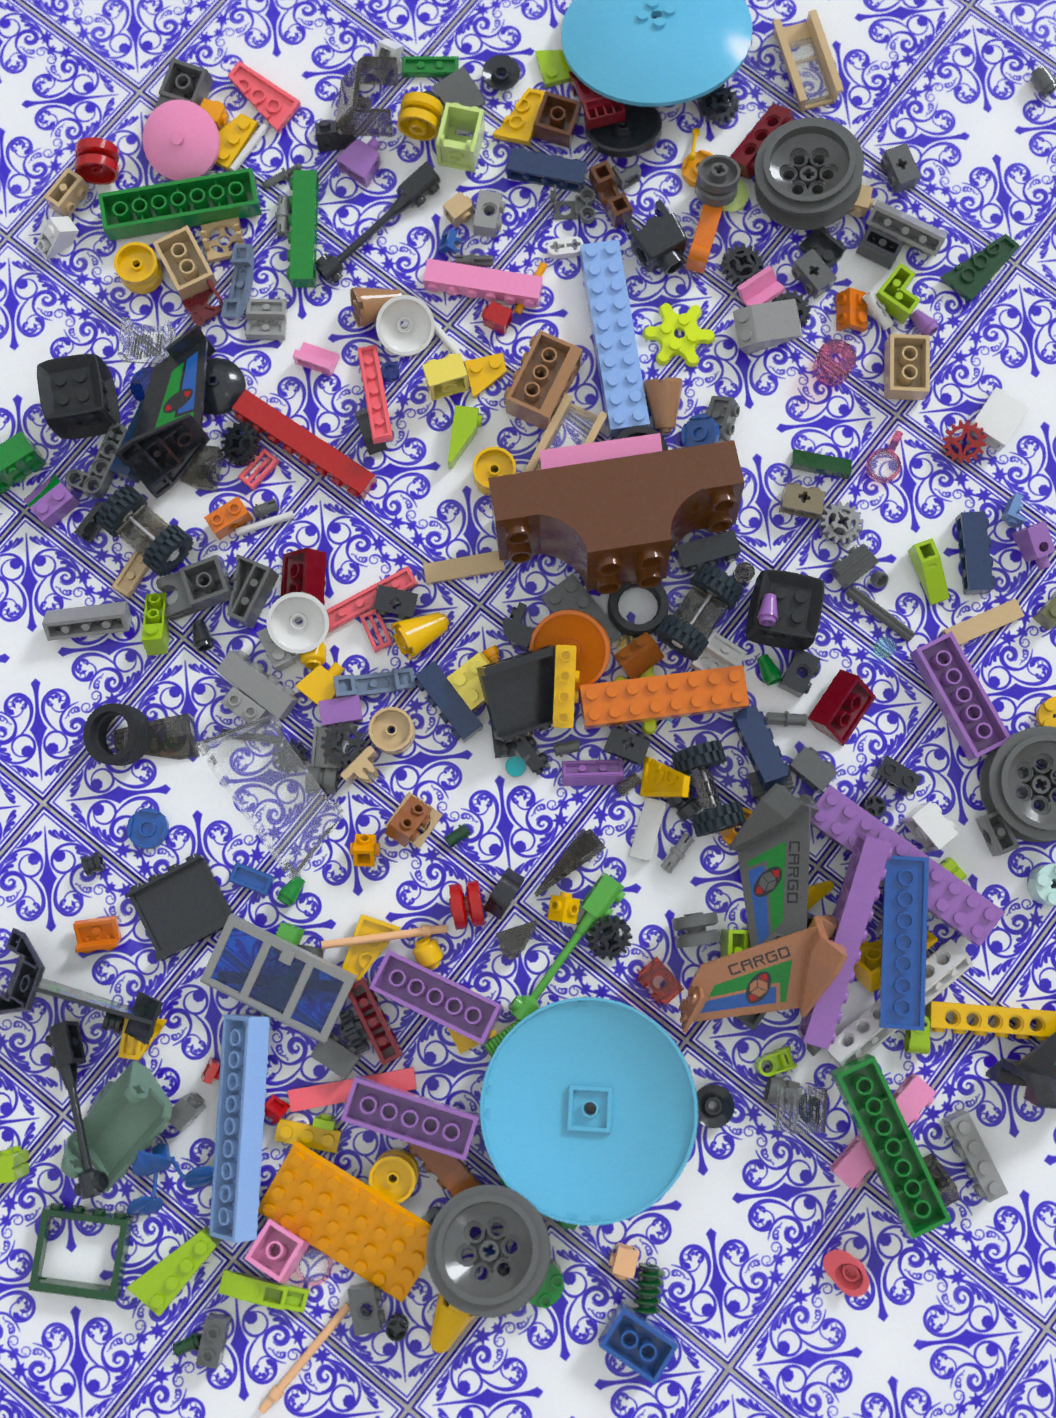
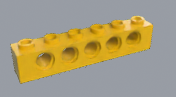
M930 1001L925 1007V1016L929 1018L930 1027H932L933 1032L945 1033V1029H953V1033L966 1034V1030L974 1031V1035L987 1036V1032H994L995 1037L1008 1038V1034H1016L1018 1039H1029V1035L1037 1036V1040L1045 1041L1056 1032V1011ZM948 1012H951L953 1015V1020L950 1023H947L945 1019ZM969 1014H972L974 1017L971 1025L966 1020ZM992 1015L995 1022L990 1027L988 1025V1018ZM1013 1017L1016 1024L1013 1028H1010L1009 1020ZM1033 1019L1036 1021V1028L1034 1030L1030 1028V1022Z

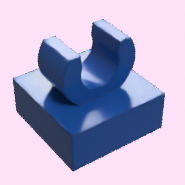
M450 228L444 232L437 251L442 254H446L449 251L452 254L458 253L460 250L454 246V243L457 245L462 243V240L456 237L458 231Z

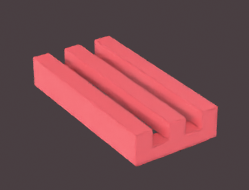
M265 448L259 453V456L255 457V462H251L238 476L253 491L280 463ZM267 455L268 457L261 463V465H259L255 469V471L249 476V478L246 479L245 477Z
M376 609L359 615L376 653L381 649H386L388 646H393V642L381 615L376 613L387 639V642H383L372 616L376 613ZM366 617H369V620L378 638V641L380 643V645L376 646L372 634L369 630V627L366 623Z

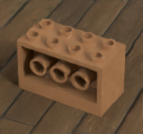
M539 330L537 336L533 335L529 346L531 348L529 352H525L521 359L522 366L520 370L516 369L512 380L514 382L512 386H508L505 391L504 405H506L507 414L546 431L565 393H568L582 363L583 349Z

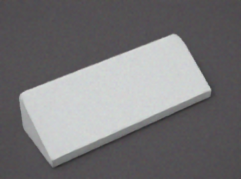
M648 797L645 798L629 854L630 857L650 862L667 802Z

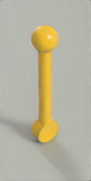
M698 128L692 130L693 142L691 153L688 155L690 160L696 158L697 136L700 135Z

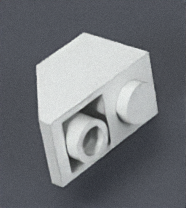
M69 216L49 217L35 246L45 260H50L73 244L79 230Z

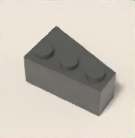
M237 554L236 572L233 575L234 585L233 591L230 594L227 615L235 622L253 629L279 575L272 568Z

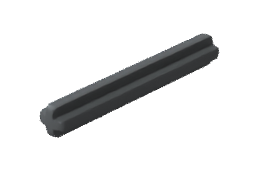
M851 586L846 592L848 597L904 640L909 642L914 637L915 632L858 588Z

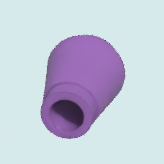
M919 309L915 310L910 316L921 335H930L931 337L939 328L936 320Z
M770 593L764 595L757 615L759 624L774 626L778 620L776 595Z

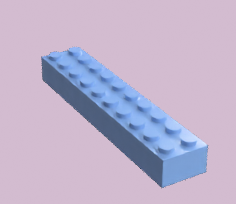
M619 240L582 244L580 245L579 255L605 413L608 414L606 421L609 438L617 437L620 432L632 426H650Z
M224 1014L209 1236L233 1243L257 1239L266 1075L268 1072L267 1059L269 1052L270 1017Z

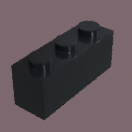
M734 529L680 544L675 548L681 573L687 572L688 574L696 572L702 563L715 567L718 565V562H733L737 560L741 553Z

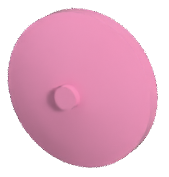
M171 100L153 110L145 123L142 138L144 152L149 163L162 176L173 181L205 176L215 165L220 152L219 131L210 114L199 105L187 100Z

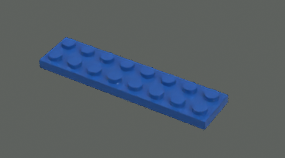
M892 855L890 860L886 861L884 867L886 875L883 882L879 1027L924 1031L929 857Z

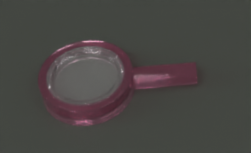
M895 431L887 449H878L867 459V474L875 482L888 483L899 474L901 461L895 450L903 435L901 431Z
M309 1246L295 1269L296 1274L307 1285L315 1286L322 1284L332 1272L333 1259L318 1248Z

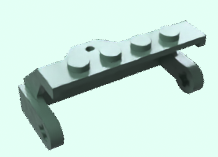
M135 1060L131 1062L115 1082H107L96 1095L87 1116L83 1119L91 1164L96 1170L105 1172L109 1178V1186L107 1189H104L106 1192L110 1190L119 1178H123L126 1175L129 1166L132 1163L134 1164L138 1151L148 1149L156 1135H160L164 1131L166 1124L171 1119L173 1104L154 1075L151 1074L152 1070ZM75 1130L67 1138L61 1163L63 1173L70 1178H78L83 1172Z

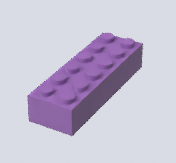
M952 631L910 653L912 660L968 761L1001 746L1011 737Z
M390 950L387 951L369 986V989L483 1046H486L504 1008L501 1004Z
M358 1075L354 1077L341 1117V1121L466 1161L479 1119L478 1114Z

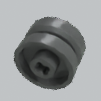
M716 154L703 159L698 166L695 186L697 198L702 203L712 207H722L733 202L737 195L741 172L738 163L726 155Z
M703 912L685 914L684 917L671 919L673 930H686L687 932L686 934L674 937L676 948L722 941L720 930H706L707 926L718 923L717 912L705 914Z

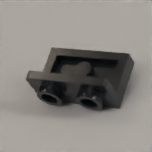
M343 117L333 121L321 120L316 122L315 135L319 152L346 149L355 141L353 118Z

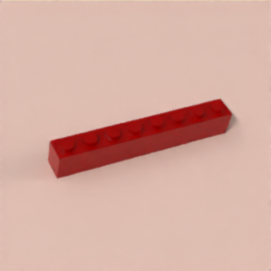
M245 389L233 405L234 417L242 423L247 422L254 426L253 429L258 430V434L262 432L271 443L275 445L278 443L283 446L282 449L289 455H297L304 465H312L316 468L315 471L323 477L327 475L332 479L331 482L340 488L341 486L348 489L347 492L354 498L360 497L364 500L377 482L375 474Z

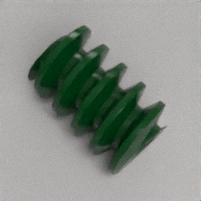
M639 1263L638 1266L644 1268V1271L637 1272V1275L643 1279L636 1281V1284L641 1286V1289H636L634 1292L640 1295V1298L633 1299V1302L639 1306L632 1309L642 1314H657L660 1312V1308L657 1305L661 1303L659 1295L662 1294L660 1286L664 1284L661 1277L665 1276V1271L657 1265Z

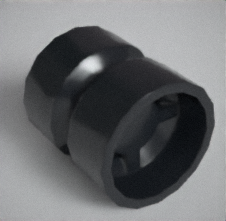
M690 787L688 798H666L671 808L677 809L676 814L682 823L704 808L698 798H693L694 792Z

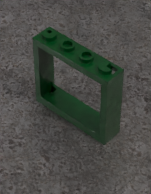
M51 1203V1205L43 1208L28 1290L115 1302L121 1296L134 1216L127 1215L123 1211L108 1213L104 1208L85 1210V1206L73 1205L72 1208L64 1207L63 1203ZM52 1217L120 1226L111 1286L42 1277Z

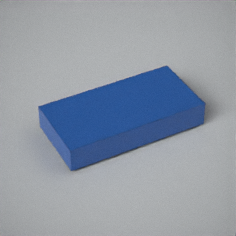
M236 862L228 881L268 896L275 876Z

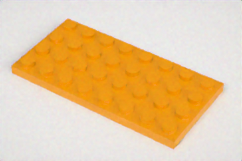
M298 1141L293 1144L259 1204L258 1212L268 1219L276 1221L310 1243L314 1248L368 1282L374 1283L376 1287H380L381 1290L403 1303L427 1263L426 1246L431 1224Z

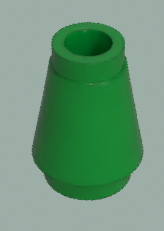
M768 654L762 655L757 659L762 680L766 682L767 686L776 684L782 679L780 676L782 673Z
M295 875L278 892L277 899L291 907L292 904L296 903L305 881Z

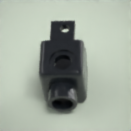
M660 199L655 203L654 212L656 216L647 219L643 229L638 231L628 216L624 218L623 230L631 241L630 249L647 272H652L661 267L665 275H670L678 271L685 263L682 255L685 252L687 236L675 213L670 214Z

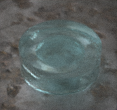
M888 637L880 638L874 645L876 655L881 658L890 657L896 650L895 642Z

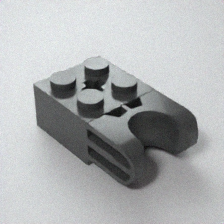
M172 58L158 92L159 98L154 110L159 105L171 100H187L200 106L203 99L208 98L214 82L208 70Z
M218 555L182 567L179 571L163 576L156 581L157 588L163 592L178 591V599L165 609L166 617L170 620H177L230 600V594L233 591L225 563Z

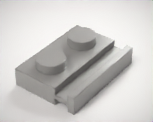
M314 726L311 766L324 769L326 767L338 768L341 770L342 762H340L339 766H336L335 760L329 763L330 756L324 757L323 753L326 749H321L320 746L325 744L321 740V737H327L325 730L331 731L332 728ZM338 732L331 737L329 742L334 741L338 737ZM341 736L340 744H337V746H341L343 749L344 740L343 736ZM331 750L335 756L341 757L339 752Z

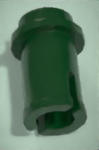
M459 824V828L444 836V839L451 848L464 838H469L468 836L471 832L465 824Z
M191 1333L190 1337L173 1343V1351L176 1357L191 1350H199L201 1335L199 1333Z

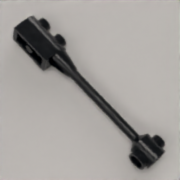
M427 161L398 186L396 192L399 197L389 210L337 257L333 255L328 256L325 253L315 262L316 270L323 280L327 283L331 281L337 283L343 277L341 274L343 271L342 263L391 218L415 205L419 208L426 202L425 196L429 192L431 195H434L440 189L438 185L441 182L440 177Z
M63 1021L49 1027V1035L46 1036L45 1041L53 1049L54 1055L50 1056V1065L59 1071L64 1086L68 1090L83 1166V1172L78 1176L79 1183L75 1184L74 1191L83 1200L103 1194L104 1189H107L109 1186V1178L105 1172L92 1168L76 1089L77 1066L86 1063L78 1021Z

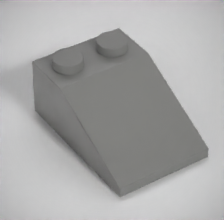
M796 299L755 304L733 311L739 349L746 355L803 337Z

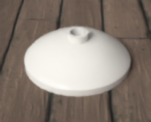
M395 296L386 301L377 314L376 332L383 346L394 354L401 356L415 355L429 345L434 335L435 322L430 308L422 300L414 296ZM402 321L407 322L406 328H401L400 324Z
M292 592L281 596L271 606L267 615V630L273 642L281 649L291 653H306L317 648L326 638L329 630V616L324 605L316 597L303 592ZM301 617L303 621L296 623L295 618Z

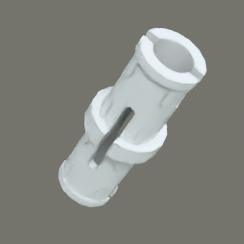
M873 290L862 297L871 310L872 317L875 316L883 330L888 329L894 324L885 310V305L881 304Z

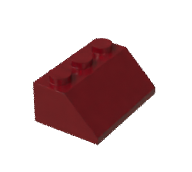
M304 548L283 554L281 596L292 592H303L316 597L324 605L327 553Z
M840 669L807 719L817 730L844 746L876 696L858 675Z

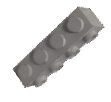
M877 200L866 221V224L881 230L893 238L904 241L910 247L921 249L927 255L935 257L947 236L946 232Z
M124 601L46 611L42 626L47 640L51 641L129 631L132 616L128 602Z
M241 650L229 651L216 671L277 719H286L299 701V698L295 696L296 693L289 687H283L279 683L280 680L274 675H268L264 672L263 666L257 662H251L245 652Z
M960 1109L942 1118L945 1124L944 1129L949 1138H952L955 1144L954 1149L959 1158H962L965 1164V1172L969 1178H972L975 1184L974 1190L978 1197L990 1203L1008 1194L969 1113Z

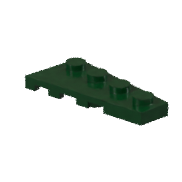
M1004 234L980 252L972 255L965 262L960 263L951 271L943 274L940 280L970 303L1021 245L1007 234Z

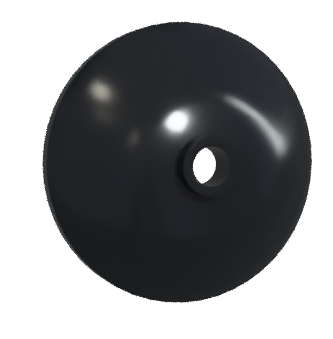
M207 359L203 412L210 415L226 414L232 411L233 405L245 391V377L241 369L227 359ZM212 379H217L215 383H211Z

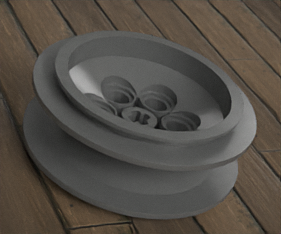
M801 118L778 127L763 141L755 159L754 190L760 207L773 221L797 230L819 229L837 222L852 209L860 195L864 171V155L861 145L847 128L828 119Z
M1031 727L1010 735L1011 737L1001 746L988 753L981 768L979 788L987 813L997 810L1003 820L1010 826L1015 838L1041 843L1056 840V802L1052 799V794H1056V781L1053 779L1054 772L1056 773V727ZM1036 761L1042 764L1041 770L1037 769ZM1018 769H1021L1023 771V778H1020L1018 776ZM1039 783L1040 787L1036 788L1035 784ZM1017 789L1022 791V799L1017 797ZM1035 801L1040 805L1039 811L1034 808L1033 804Z
M497 1185L475 1186L452 1197L436 1215L427 1239V1265L431 1279L439 1293L458 1310L483 1318L506 1316L523 1308L541 1289L550 1266L551 1245L549 1234L537 1209L518 1192ZM500 1223L503 1225V1232L501 1235L495 1236L492 1233V1227ZM478 1227L481 1229L482 1235L479 1239L473 1240L470 1237L471 1230ZM510 1241H514L518 1245L517 1251L513 1254H509L506 1251V1245ZM492 1245L494 1246L493 1250L496 1251L495 1255H490L487 1258V1253L484 1250L485 1248L489 1249ZM471 1249L474 1253L473 1260L464 1262L462 1258L463 1252ZM502 1263L510 1266V1272L506 1276H500L498 1273V1268ZM484 1267L488 1270V1276L485 1280L480 1281L477 1279L476 1272L479 1268Z

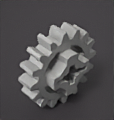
M841 501L836 506L831 503L829 509H824L823 513L825 515H821L819 518L823 521L819 524V527L824 528L821 535L827 534L826 540L833 539L834 545L840 541L842 546L846 543V540L849 544L852 543L853 538L857 539L859 536L858 532L863 530V527L859 525L864 520L858 518L861 512L856 513V506L850 508L849 502L842 506ZM830 515L832 516V517H831V520H832V523H831V524H829V517H830ZM853 522V525H854V526H853V530H852V532H851V529H852V528H851L850 525H851V523Z

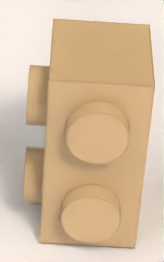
M67 167L44 195V199L52 210L61 216H69L75 211L79 202L87 196L90 189L83 177Z

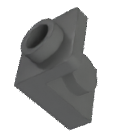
M638 164L626 168L622 173L616 165L612 167L616 176V186H618L620 191L641 180L642 170Z

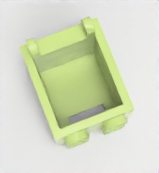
M446 102L436 141L438 165L470 172L476 171L485 134L483 109ZM456 129L473 132L474 136L472 138L455 134Z

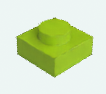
M320 1113V1116L314 1117L312 1127L333 1131L336 1128L338 1119H333L331 1114Z

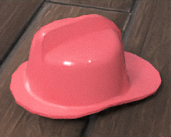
M832 1250L824 1256L823 1267L826 1273L843 1293L852 1297H859L868 1291L870 1285L869 1277L864 1264L860 1260L843 1250Z

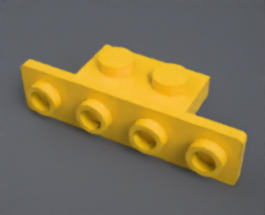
M556 645L553 706L554 728H573L574 703H578L579 691H575V683H579L580 671H576L575 645Z

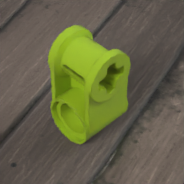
M925 1016L924 1031L906 1030L904 1039L906 1053L929 1054L931 1024L928 1017Z
M790 1045L759 1056L754 1062L756 1072L767 1077L792 1070L798 1066L793 1061ZM767 1060L770 1063V1068L768 1071L763 1072L761 1064Z

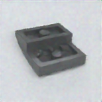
M464 66L432 86L433 92L443 104L444 109L446 102L478 108L485 104L481 92Z

